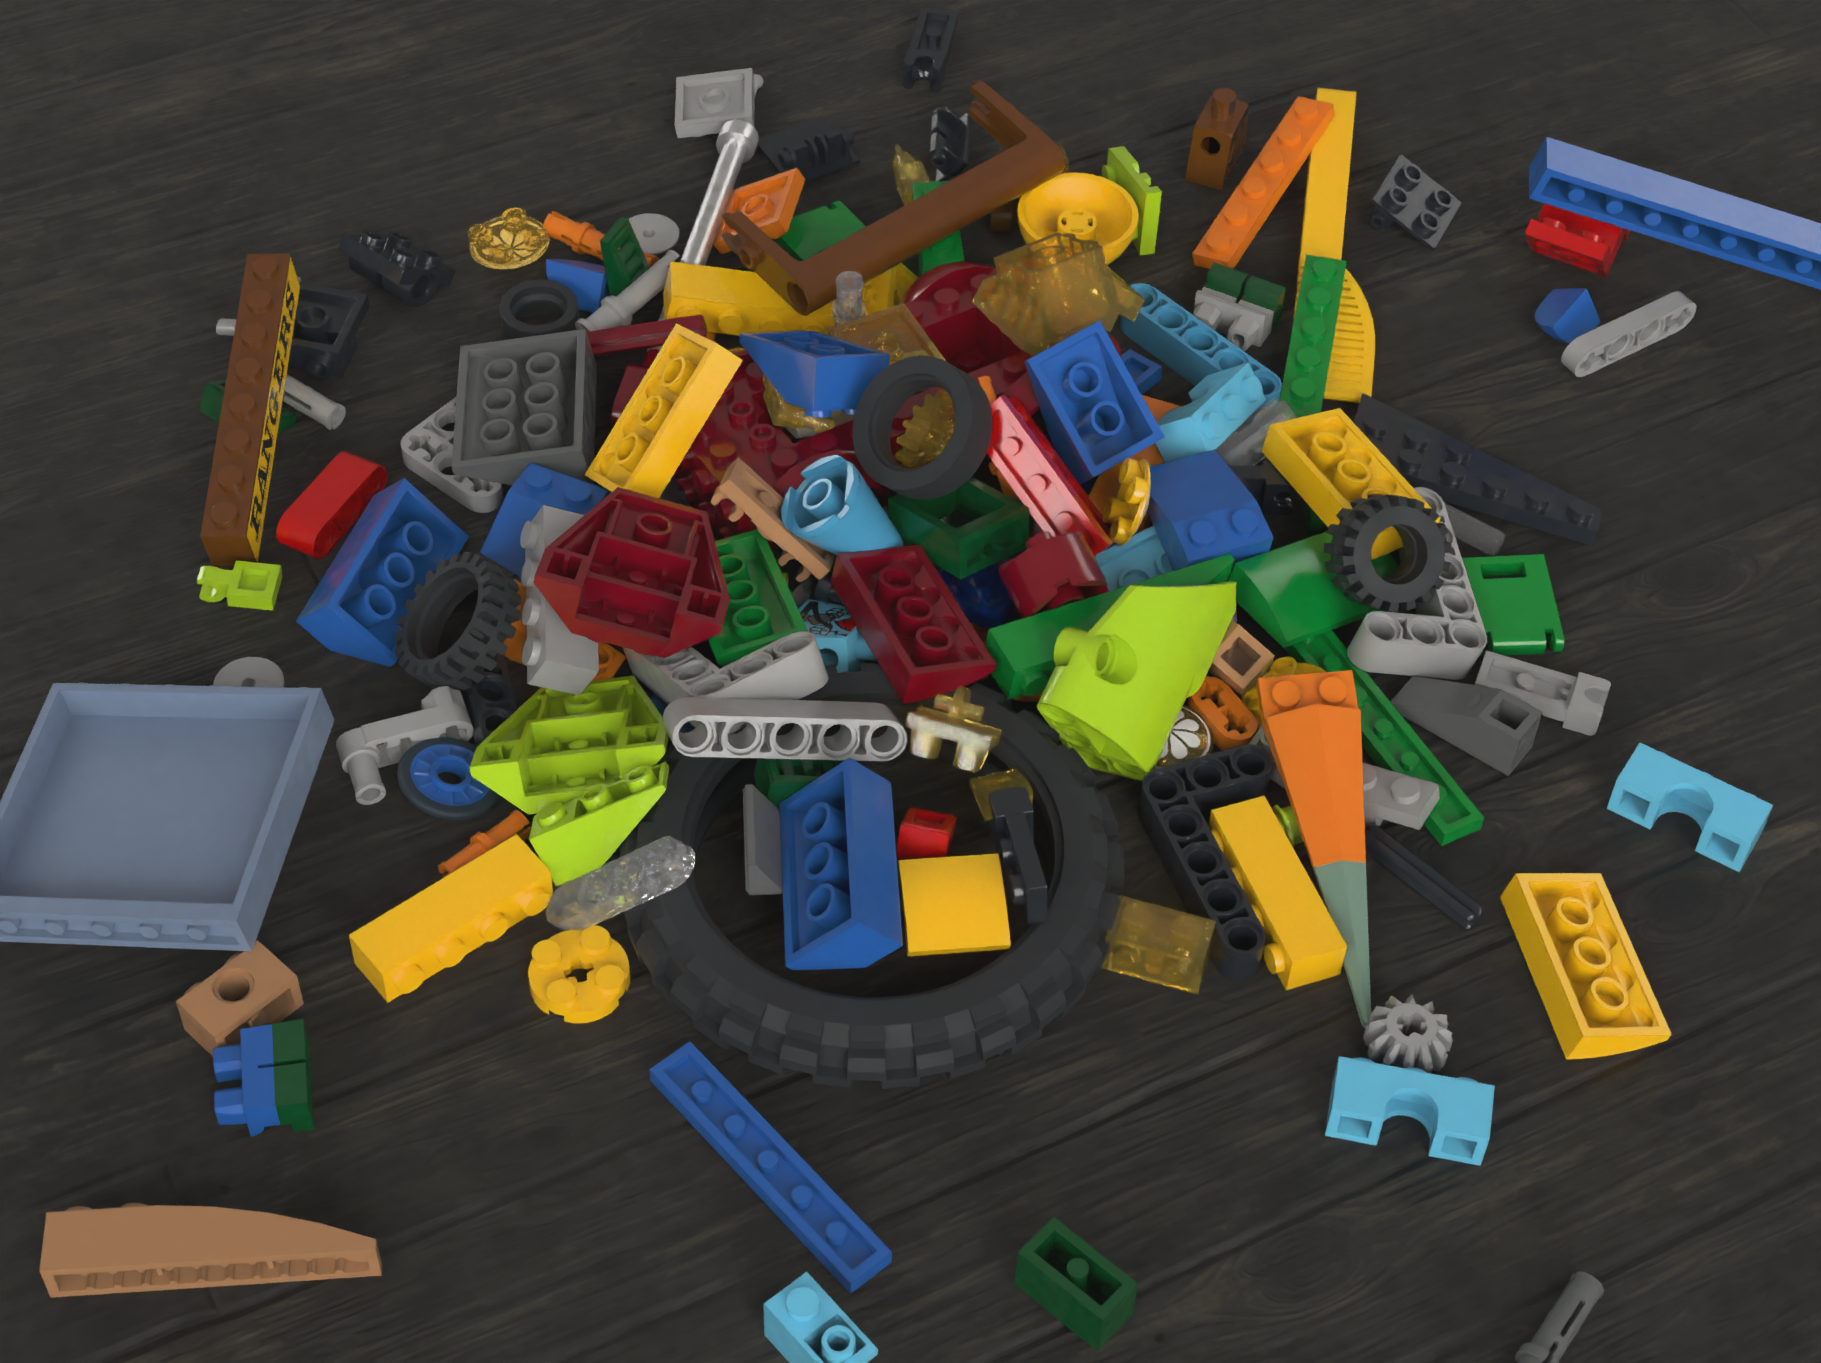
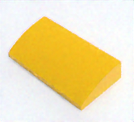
M676 323L585 473V476L611 492L620 487L660 498L743 360L716 342Z
M1341 408L1270 424L1261 450L1262 453L1328 528L1330 524L1338 525L1341 520L1336 515L1342 508L1352 509L1350 502L1357 498L1368 499V495L1388 494L1417 499L1425 503L1424 508H1431ZM1438 517L1435 522L1439 523L1441 518ZM1390 526L1384 529L1376 537L1371 550V560L1403 547L1401 537L1394 527Z
M1516 873L1500 896V899L1566 1060L1615 1055L1667 1041L1672 1034L1601 873Z

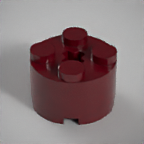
M1047 531L1036 534L1026 542L1027 550L1015 559L1007 561L998 569L1002 582L1021 619L1109 592L1106 586L1108 585L1106 578L1080 531L1052 537L1051 533Z

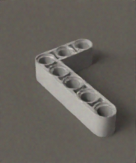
M1415 487L1414 489L1439 515L1441 518L1439 523L1445 524L1449 532L1442 536L1443 541L1451 542L1452 552L1445 553L1444 559L1446 562H1451L1449 572L1441 571L1439 578L1444 583L1439 590L1433 588L1429 590L1432 595L1431 599L1425 603L1415 601L1417 614L1372 611L1368 613L1347 649V655L1356 667L1367 672L1459 680L1467 677L1487 644V635L1445 504L1436 492L1424 487ZM1403 547L1397 549L1400 560L1403 555Z
M800 631L784 636L720 669L693 647L686 648L666 658L639 654L632 649L623 647L633 676L668 705L670 702L683 697L799 700L822 688L829 679L815 636L808 631ZM688 721L695 728L698 726L699 721ZM737 722L729 729L728 734L746 727L747 722Z

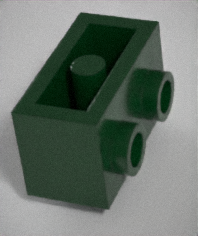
M1055 1217L1018 1251L1015 1285L1097 1352L1133 1315L1138 1283Z

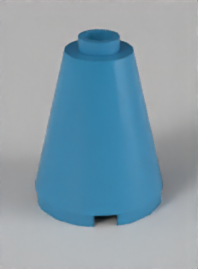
M831 455L823 457L806 467L800 474L805 480L797 490L790 486L785 494L781 508L782 523L794 536L835 555L838 553L903 546L900 534L857 467L841 456Z

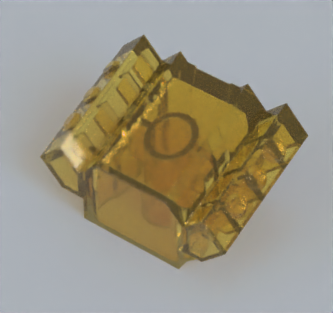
M1054 233L995 257L997 274L982 280L972 302L992 323L1000 328L1002 333L1012 339L1015 345L1028 354L1035 356L1048 349L1050 343L1057 344L1099 320L1108 332H1111L1119 314L1134 322L1145 299L1106 265L1103 246H1100L1097 241L1080 240L1070 233Z

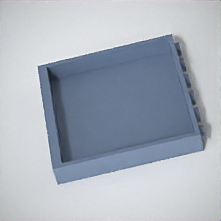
M53 683L0 801V942L252 951L334 723V717L322 689L308 687Z

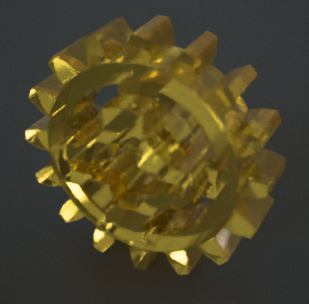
M940 389L935 397L927 394L923 407L917 405L913 407V419L911 421L904 420L902 425L907 430L905 434L896 440L897 443L902 445V449L895 454V459L901 462L900 467L914 469L925 466L936 459L946 448L955 426V409L953 401L947 392Z

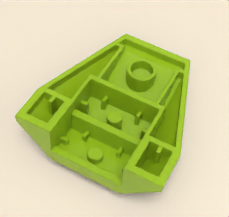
M634 676L593 680L580 695L541 687L476 747L469 768L471 776L528 815L537 814L540 809L550 803L561 802L564 804L580 797L584 791L594 785L601 783L610 785L622 780L637 767L643 765L655 766L666 753L669 735L663 726L662 715Z

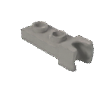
M1487 650L1475 685L1502 689L1542 711V716L1562 721L1563 728L1593 736L1597 732L1611 687V683L1608 680L1579 672L1578 677Z

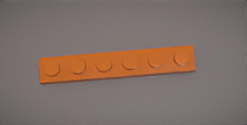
M1297 97L1193 251L1194 265L1210 269L1213 263H1217L1234 269L1311 153L1312 148L1334 118V105L1332 103Z

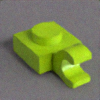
M235 561L233 570H224L214 566H201L197 578V584H202L199 597L206 602H218L226 597L227 604L231 607L273 611L282 581L281 565Z

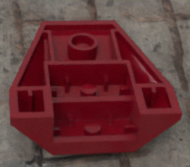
M620 487L616 488L545 548L534 577V584L571 633L587 637L595 642H606L632 649L639 654L654 655L661 658L671 656L720 634L730 601L707 511Z

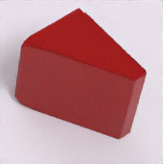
M909 808L900 825L896 851L897 858L909 860L947 857L957 817L924 809Z

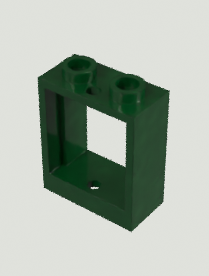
M971 477L955 491L935 499H913L900 493L888 498V517L900 534L903 546L921 545L933 564L960 580L1026 549L1025 544L1029 540V507L974 477ZM958 509L974 519V521L954 528L940 519L951 515L954 510Z

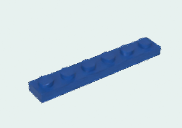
M688 1042L649 1069L650 1081L850 1294L892 1263V1251L691 1042Z

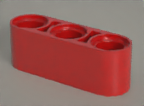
M346 450L341 451L284 512L276 530L277 541L318 560L323 559L359 520L372 497L384 489L387 481L386 468Z

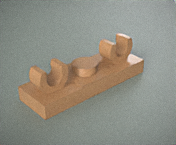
M739 457L727 467L720 485L715 490L711 503L715 506L722 499H730L736 505L728 517L732 522L739 520L745 512L756 525L759 533L765 539L774 541L783 550L778 561L779 565L783 566L792 559L798 560L802 564L795 577L798 582L806 580L811 573L819 580L830 572L836 555L794 536L782 523L781 508L784 498Z

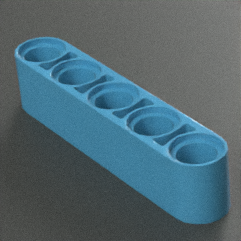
M1136 283L1124 289L1119 326L1120 330L1127 337L1194 386L1207 375L1249 362L1254 375L1261 382L1266 401L1244 422L1251 426L1264 427L1276 420L1282 382L1275 373L1153 286Z

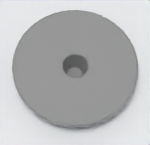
M646 213L629 218L643 252L651 255L663 253L671 249L679 239L678 226L666 216Z
M245 657L225 665L216 675L213 685L284 688V676L279 666L268 659Z

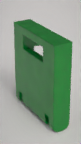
M838 200L830 204V209L824 205L793 216L788 232L772 240L795 260L800 262L866 226Z
M1544 554L1462 558L1486 635L1489 636L1487 644L1490 652L1504 656L1544 654L1547 644L1546 635L1550 651L1562 652L1564 648V635ZM1519 575L1516 578L1483 579V577Z

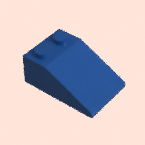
M1100 320L1025 361L1053 448L1080 485L1165 437Z
M812 330L740 333V344L784 400L789 404L804 408V415L810 417H831L832 410H841V413L855 415L859 401L866 388L881 371L889 366L890 354Z
M1215 449L1150 467L1151 490L1147 513L1173 571L1226 554H1231L1235 559L1232 567L1233 570L1235 563L1269 552L1274 537L1256 499Z
M530 462L509 489L480 552L516 573L521 578L525 563V548L521 547L520 538L525 523L532 521L543 505L586 515L609 495V490Z

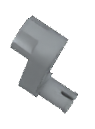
M449 686L435 688L431 690L428 696L422 699V710L365 724L339 736L336 741V749L343 770L350 775L358 803L370 805L379 802L385 797L386 790L378 768L399 763L404 753L416 743L439 737L456 738L467 742L471 739L474 728L460 690L452 689Z

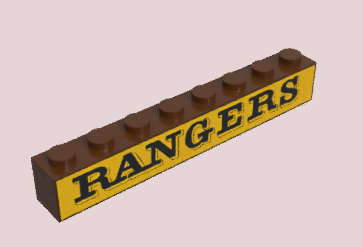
M247 254L200 534L210 562L214 567H234L235 561L258 563L300 284L290 254Z

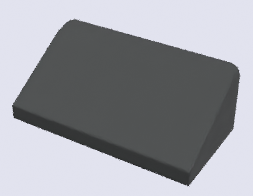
M748 784L743 788L746 892H748V895L782 894L780 811L753 784Z

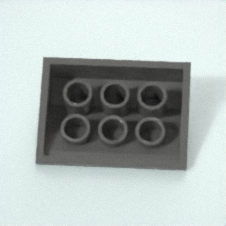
M586 329L460 346L452 471L455 475L513 486L529 463L532 462L594 485V481L585 476V473L595 456L597 364Z

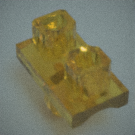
M962 686L957 688L953 698L937 694L934 708L949 712L948 714L919 706L916 712H908L905 727L912 728L910 739L911 754L935 759L939 755L943 738L958 742L953 765L970 772H977L982 768L989 750L999 744L1002 730L964 719L967 717L981 721L984 707L969 703L971 690Z

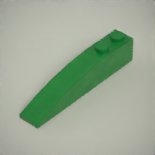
M1226 554L1131 585L1187 586L1223 583L1228 581L1235 559L1231 554ZM1129 585L989 629L985 647L996 662L995 670L991 674L1003 694L1008 697V700L1023 695L1033 696L1043 691L1056 667L1054 647L1060 632L1066 627L1089 631Z

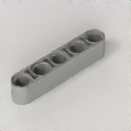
M683 697L670 702L665 708L662 717L663 726L676 750L690 757L847 760L851 758L855 761H888L899 756L907 743V733L893 712L884 704L875 702ZM692 720L699 721L698 726L691 732H679L686 722ZM737 722H747L746 727L741 732L728 734L729 729ZM787 723H795L789 733L780 736L776 735L781 726ZM842 724L836 734L824 737L829 727ZM888 725L883 735L871 738L872 733L877 728Z

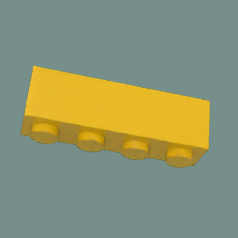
M670 261L663 291L664 320L702 315L706 321L707 332L740 336V333L810 330L827 334L834 330L837 320V305L834 301L804 316L789 305L756 272Z
M1260 796L1211 810L1209 828L1265 931L1266 938L1263 955L1269 971L1272 974L1277 973L1286 991L1340 975L1347 945L1266 797Z
M515 834L349 934L355 965L387 1003L402 994L410 993L416 990L424 980L445 967L448 968L458 964L466 954L479 946L500 938L508 928L528 916H534L543 911L549 903L554 901L551 871L525 842Z

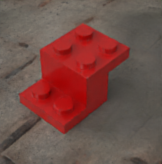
M1544 203L1537 221L1530 220L1525 237L1532 252L1607 278L1622 240L1628 241L1631 230Z

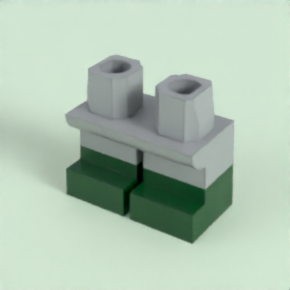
M1213 263L1207 274V282L1202 290H1197L1193 315L1216 332L1227 335V340L1243 351H1246L1251 345L1261 347L1281 319L1286 287L1251 276L1247 282L1248 274Z

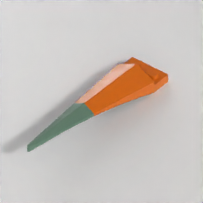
M1352 670L1258 678L1256 688L1263 731L1289 798L1324 905L1347 945L1343 965L1361 1024L1366 1028L1369 1025L1371 1015L1362 734L1361 709L1358 708Z

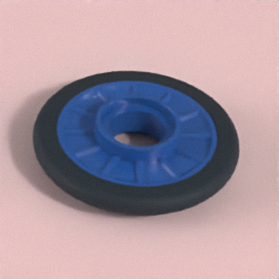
M439 737L418 742L404 753L398 765V782L407 799L420 810L438 818L465 820L477 817L491 809L500 797L499 794L471 776L469 766L476 746L461 739ZM451 772L458 775L462 782L459 784H448L443 782L438 774Z

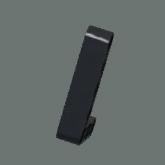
M1252 744L1230 748L1158 768L1147 773L1143 778L1138 809L1139 820L1214 965L1223 977L1234 982H1246L1257 975L1266 935L1205 820L1210 819L1211 810L1260 796L1266 797L1273 760L1266 749Z

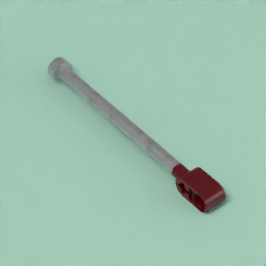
M729 120L723 124L716 141V148L720 156L681 258L687 264L705 266L741 165L749 161L754 155L759 136L756 129L746 121ZM664 307L658 321L664 320ZM662 346L648 348L642 366L628 364L613 403L611 414L612 429Z

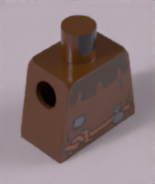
M1229 88L1216 89L1201 112L1193 131L1185 181L1221 191L1226 185L1246 145L1249 105L1246 102L1236 100L1237 96L1233 90ZM1214 142L1220 144V150L1217 153H1212Z

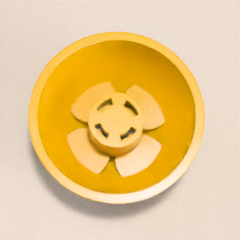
M1087 173L1059 174L1022 195L1017 209L1020 232L1031 252L1048 266L1068 273L1096 271L1116 260L1129 246L1135 234L1139 216L1134 199L1124 188L1109 179Z

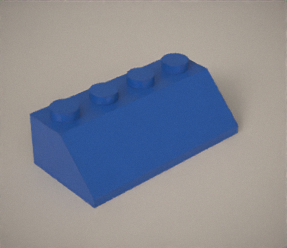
M403 478L372 497L296 622L330 651L390 667L398 659L395 654V648L399 644L395 642V633L403 629L397 625L401 615H407L408 610L404 608L407 599L414 600L417 595L413 589L418 582L423 585L426 583L424 575L430 569L438 572L437 563L443 559L450 561L451 555L460 553L469 536L411 483Z
M848 758L779 803L785 965L791 970L866 968L903 946L891 782L855 760Z

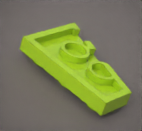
M1124 146L1109 148L1107 165L1102 166V177L1120 185L1132 196L1139 214L1137 228L1132 240L1139 256L1154 254L1162 191L1158 186H1148L1151 185V178L1147 173L1139 172L1138 162Z

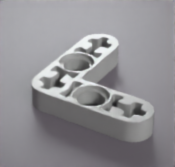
M456 396L402 437L400 445L403 462L408 469L468 509L477 513L492 512L499 508L503 502L502 483L441 473L444 468L452 466L454 431H445L442 427L448 423H455Z

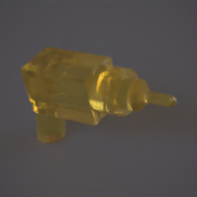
M897 144L895 145L897 154L894 156L892 168L895 173L896 186L905 206L912 200V183L929 182V178L922 161H915L912 155L902 152L900 145Z
M764 375L763 384L765 392L763 397L774 426L793 429L804 427L819 433L834 428L833 418L804 415V408L787 403L766 375Z

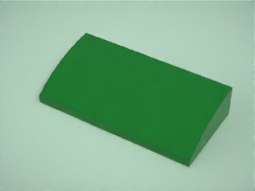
M758 529L715 541L730 597L721 633L707 639L717 665L726 666L784 636L800 631H808L771 548Z
M1327 531L1237 562L1228 581L1236 582V602L1283 648L1363 619L1372 611H1384L1350 601L1343 596L1345 590L1335 588L1331 580L1336 574L1327 572L1324 562L1331 560V554L1323 553L1324 543L1331 544L1333 535L1328 534ZM1390 553L1371 560L1375 572L1381 579L1392 574L1398 567Z

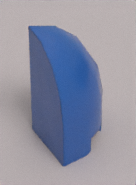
M546 259V275L548 280L567 286L576 295L579 310L594 313L601 307V300L609 293L604 266L575 260Z
M1587 288L1553 289L1535 312V321L1545 334L1558 342L1568 344L1577 337L1595 329L1601 322Z

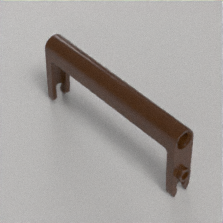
M975 80L971 82L970 91L979 100L970 102L972 108L968 110V115L1006 149L1005 151L804 261L799 262L795 260L739 210L732 214L725 213L722 215L730 229L737 232L736 235L726 232L722 237L731 250L739 256L746 268L755 271L798 313L807 316L1058 176L1064 171L1065 160L1058 145L1022 115L1012 103L1007 102L986 83Z

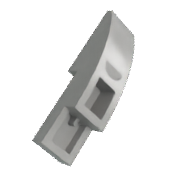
M1261 726L1249 744L1260 746L1268 751L1273 760L1270 779L1285 788L1263 727ZM1363 763L1365 826L1369 828L1373 825L1380 826L1383 820L1420 830L1440 799L1439 784Z

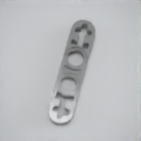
M1672 292L1577 337L1564 350L1561 362L1576 377L1586 376L1680 331L1692 320L1697 306L1682 292Z

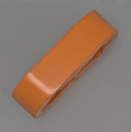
M1206 676L1200 689L1188 697V709L1196 713L1204 721L1209 730L1210 739L1222 751L1241 745H1248L1256 735L1258 725L1255 716L1223 680ZM1215 699H1217V706L1213 702ZM1190 712L1191 716L1207 734L1206 728L1204 724L1201 722V720L1195 714ZM1228 725H1229L1230 728L1232 729V730L1229 731V732L1227 731Z

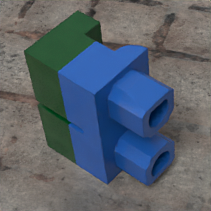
M304 1019L240 1029L241 1043L213 1048V1064L217 1082L242 1079V1087L215 1090L214 1108L219 1125L247 1123L250 1136L262 1133L266 1126L291 1124L293 1132L314 1130L311 1050Z

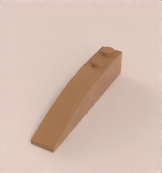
M128 1203L120 1208L91 1209L77 1206L65 1211L46 1212L39 1271L50 1297L54 1298L382 1276V1262L376 1239L322 1223L267 1212L213 1206H147L141 1203Z

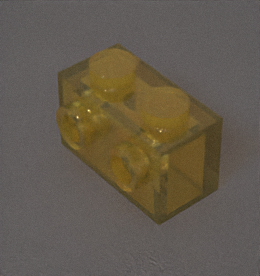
M1119 895L1120 904L1112 930L1107 929L1105 943L1109 944L1110 947L1102 968L1198 994L1211 952L1216 921Z

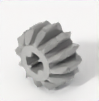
M1413 994L1406 999L1405 1003H1401L1391 995L1384 1007L1376 1006L1375 1010L1371 1012L1369 1025L1365 1028L1363 1040L1365 1041L1364 1045L1369 1047L1367 1053L1369 1059L1375 1063L1399 1068H1419L1426 1073H1431L1432 1070L1440 1071L1446 1063L1447 1052L1450 1051L1453 1042L1452 1032L1447 1030V1015L1433 1014V1001L1421 1006L1416 1004Z

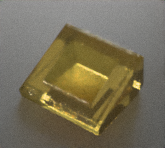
M1017 769L970 779L971 789L985 821L993 819L988 794L994 791L1012 787L1027 788L1032 804L1033 789Z

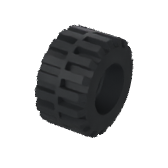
M1388 494L1368 495V499L1357 498L1350 502L1352 509L1342 508L1336 516L1341 521L1338 525L1330 524L1327 533L1333 535L1331 544L1324 543L1323 553L1331 554V560L1324 562L1327 572L1336 574L1331 582L1336 589L1345 590L1344 597L1350 601L1358 602L1359 605L1398 612V609L1410 610L1416 608L1415 601L1427 602L1432 598L1429 590L1431 588L1438 590L1441 588L1444 581L1439 578L1441 571L1449 572L1451 562L1444 561L1445 553L1452 552L1451 542L1443 541L1442 536L1449 532L1445 524L1435 522L1439 515L1433 509L1424 508L1425 503L1417 499ZM1392 526L1401 537L1403 555L1397 569L1389 576L1381 579L1373 568L1371 550L1376 537L1384 529Z

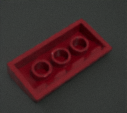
M921 545L837 554L830 583L903 704L952 692L985 677L995 670L996 662Z

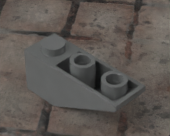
M1412 676L1390 701L1403 717L1507 776L1511 774L1532 748L1543 713L1502 689Z

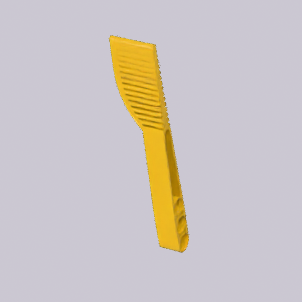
M1317 88L1315 100L1332 103L1335 116L1309 154L1293 324L1306 255L1337 260L1342 258L1356 92ZM1345 269L1323 399L1360 403L1363 393L1370 397L1372 396L1375 330L1368 302L1353 276Z

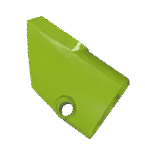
M1228 581L1217 584L1187 586L1129 585L1089 631L1072 627L1063 629L1057 637L1054 647L1056 667L1037 704L1038 711L1049 726L1060 734L1059 739L1062 744H1065L1068 749L1074 748L1089 768L1143 781L1147 773L1154 770L1186 698L1195 694L1205 680L1236 611V582Z

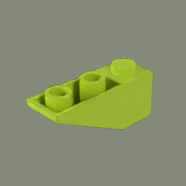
M666 761L653 767L650 765L637 767L622 780L610 785L604 783L594 785L574 800L564 804L553 802L538 811L533 818L529 840L540 860L551 871V878L556 887L596 871L606 863L666 791L669 766Z

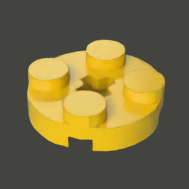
M595 925L585 929H572L560 932L549 939L538 942L532 949V960L528 968L531 996L540 1010L548 1015L549 1010L554 1014L562 1015L565 1022L581 1024L602 1019L619 1006V998L624 994L625 990L628 991L630 985L628 957L622 946L610 938L609 932L601 926ZM577 969L589 971L587 973V980L584 982H578L575 977H566Z

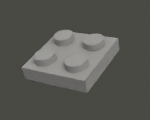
M752 68L676 77L675 130L677 138L720 133L724 123L735 119L746 121L754 127L755 79Z

